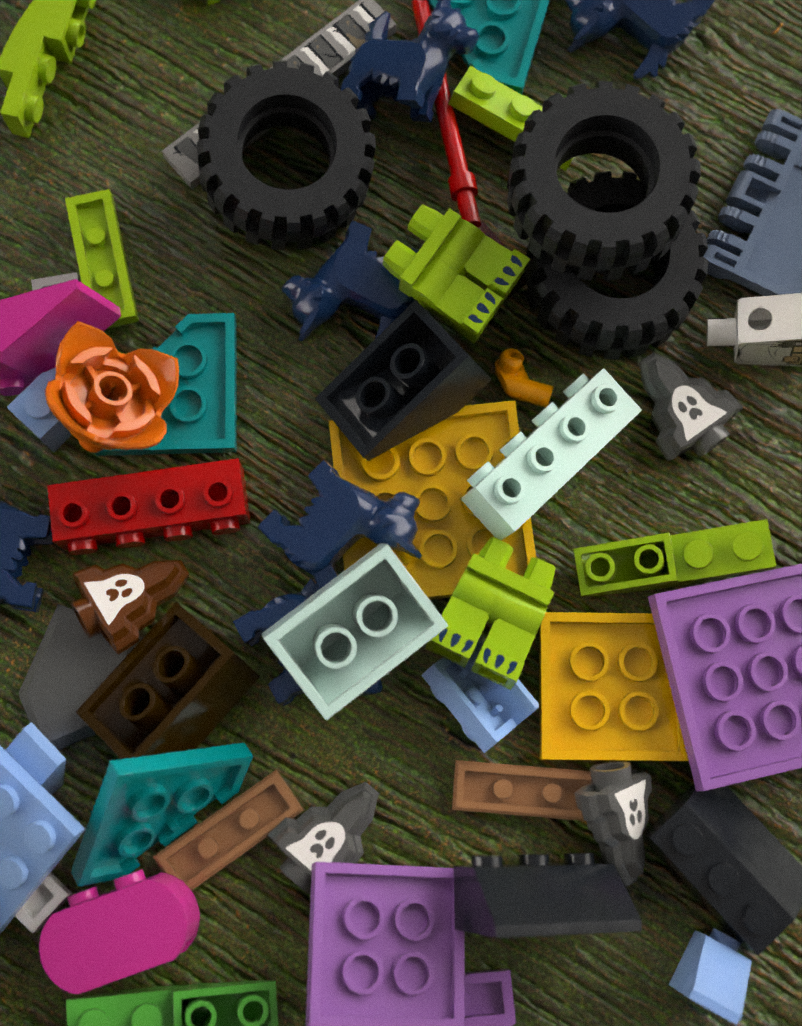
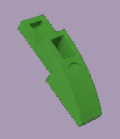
M275 980L147 987L118 990V993L66 998L67 1026H278Z

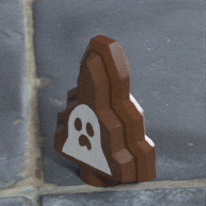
M182 560L153 561L138 569L123 563L107 569H103L95 564L72 574L82 598L72 602L71 605L87 637L91 639L102 634L119 655L139 642V631L155 621L157 606L176 596L188 580L189 572Z

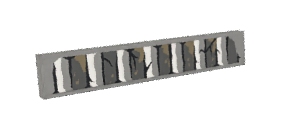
M358 0L280 61L287 60L288 68L300 69L301 62L314 65V73L323 77L324 73L328 71L334 76L339 77L349 69L351 57L355 54L356 49L365 42V34L370 31L369 23L376 20L384 10L375 0ZM391 18L387 39L396 32V23ZM199 123L162 150L166 161L191 189H194L201 183L197 153ZM271 128L265 129L253 136L244 146L243 150Z

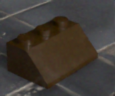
M175 602L81 705L76 713L120 759L193 750L204 741L260 676L181 605Z

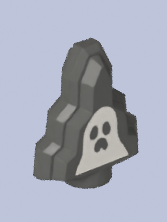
M654 352L640 361L639 367L643 388L654 402L651 419L659 431L655 442L667 461L689 451L691 448L700 458L730 436L724 424L743 409V406L728 390L716 391L704 378H688L676 363Z
M614 761L600 763L590 768L592 782L574 792L577 808L582 811L588 830L593 833L595 841L599 843L603 862L614 864L624 886L628 887L637 881L638 876L643 874L645 849L643 831L649 820L647 798L652 792L651 775L642 769L631 770V763Z
M367 782L340 792L328 807H310L297 820L286 817L267 835L287 857L280 865V870L303 891L311 894L312 863L357 864L364 853L361 835L373 820L379 793Z

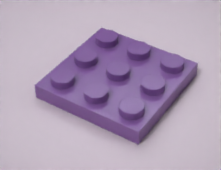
M334 862L312 863L306 1026H464V931L455 929L454 868Z

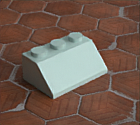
M380 543L264 631L262 636L324 719L328 720L449 625L389 545Z

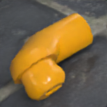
M513 348L503 350L499 359L495 362V374L505 394L512 399L546 408L551 398L553 386L529 379L522 363L524 356L520 351Z

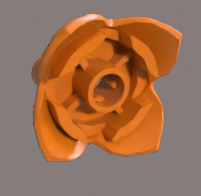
M77 321L59 344L56 355L55 379L49 381L45 389L46 403L54 416L78 439L81 447L89 452L97 453L103 449H146L156 446L167 432V423L161 418V414L173 400L178 388V358L154 349L141 348L127 354H121L117 351L112 338L105 332Z

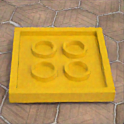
M546 612L539 627L540 760L688 762L652 613Z

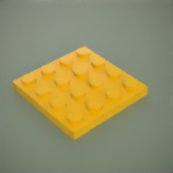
M515 400L466 405L454 415L369 461L362 457L335 422L329 420L333 468L339 473V477L373 493L382 500H388L398 492H405L419 499L420 503L414 515L418 531L412 544L423 556L418 559L403 551H392L429 600L450 598L473 553L479 555L488 540L494 537L462 502L461 498L472 488L467 479L487 461L493 467L501 462L505 456L499 450L519 433ZM531 517L514 533L501 540L514 548L505 568L520 576H523L531 558H536ZM360 538L343 555L344 571L374 549L377 544L367 538Z

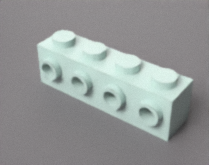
M604 368L591 379L584 373L580 375L563 391L568 399L559 408L551 402L531 420L537 428L529 436L526 437L520 431L499 450L505 456L501 462L493 467L487 461L467 479L472 488L461 500L495 538L503 540L520 528L642 411Z

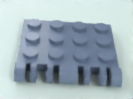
M774 109L769 112L754 145H756L759 151L767 153L768 156L786 160L782 165L769 158L766 159L763 156H759V154L747 156L743 164L745 171H741L738 174L726 199L728 206H724L721 209L718 219L723 225L730 227L738 233L750 234L745 241L722 230H712L706 239L708 249L703 256L709 261L707 274L719 279H729L763 296L802 293V119L783 110Z

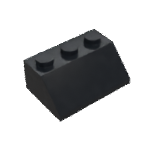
M693 784L643 832L644 842L732 938L741 943L742 949L755 955L762 953L795 920L802 907V866L727 786L707 791H696Z
M564 853V863H549V854H518V864H503L502 855H473L472 865L454 866V919L456 930L493 938L642 931V920L615 865L595 863L594 853Z

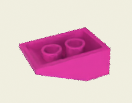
M77 279L1 299L0 395H19L41 373L55 368L59 344L77 321L101 329L104 332L121 317L120 307Z

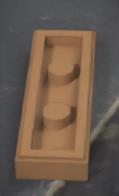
M455 760L452 810L586 821L583 818L582 811L577 808L574 792L592 782L590 771Z
M275 770L154 855L153 858L163 873L179 878L193 891L266 839L267 835L286 817L294 819L305 810L278 770Z

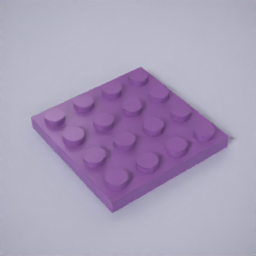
M802 564L649 596L648 600L696 791H707L802 768Z

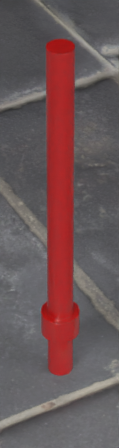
M412 0L411 2L418 35L431 14L428 0ZM445 73L434 105L451 174L448 179L449 190L452 200L458 204L461 219L480 228L481 221L475 197L478 195L475 175L468 170L454 107L448 104L451 94Z

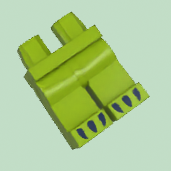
M422 204L411 218L407 230L425 241V243L416 253L396 240L385 254L383 266L400 280V291L409 297L412 296L423 307L475 344L498 311L499 306L503 304L524 274L530 258L516 249L513 251L508 250L486 236L475 225L461 219V216L449 208L445 215H442L440 212Z
M491 537L481 549L479 555L473 553L467 568L441 615L449 626L427 642L425 649L465 668L488 622L492 626L470 671L511 690L518 681L528 652L555 593L550 588L556 567L539 558L532 557L523 576H520L505 568L514 548L506 542Z

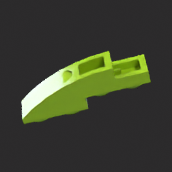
M33 0L15 25L0 57V77L7 88L0 114L13 135L29 138L34 123L40 121L44 107L43 93L46 84L51 83L54 79L56 60L67 63L72 62L76 47L80 48L85 39V18L88 9H93L97 0Z
M768 519L670 535L669 532L573 549L582 597L725 580L729 576L772 570L777 567Z

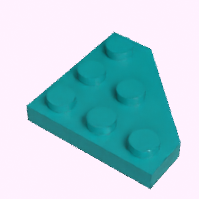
M428 0L431 8L434 10L438 0ZM451 0V8H461V13L466 20L467 26L475 29L479 34L473 52L468 55H461L467 67L472 66L483 73L489 74L498 82L522 95L550 0Z
M235 313L188 314L175 326V332L158 348L155 346L152 348L178 358L179 363L177 391L171 403L161 414V418L167 423V432L161 442L156 446L146 449H103L95 453L96 456L237 452V326Z
M237 743L110 761L71 869L78 887L110 881L130 874L140 866L137 857L160 841L166 847L198 823L194 815L216 798L223 804L237 794L253 758L246 744Z

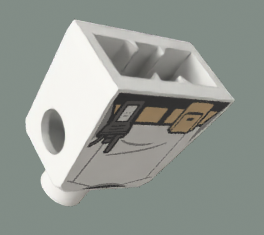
M802 293L738 299L734 318H707V346H734V363L802 366Z

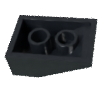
M415 300L315 399L362 457L369 461L459 412L492 379L433 316Z

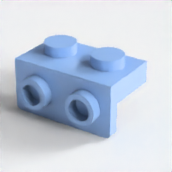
M481 634L465 668L442 658L421 676L430 686L435 698L445 704L461 724L465 735L485 753L539 708V704L519 679L513 688L509 690L470 671L485 641Z

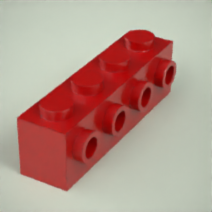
M239 458L47 485L52 540L63 550H68V553L71 555L94 553L98 551L97 545L116 543L118 548L139 547L145 544V538L164 536L165 541H182L192 538V532L208 529H211L212 534L215 535L231 534L240 531V525L251 523L244 468Z

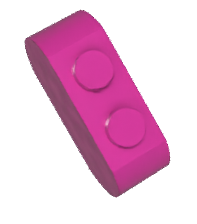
M143 869L114 879L116 889L99 895L97 887L94 886L68 896L69 906L52 914L41 932L39 954L43 969L51 981L59 988L78 995L173 961L180 953L185 952L191 946L198 932L200 913L197 900L191 889L179 878L163 872L145 878Z

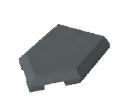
M58 604L18 693L29 723L32 722L58 751L85 738L97 735L81 719L76 711L138 643L118 655L102 634L89 639L82 629L74 610Z

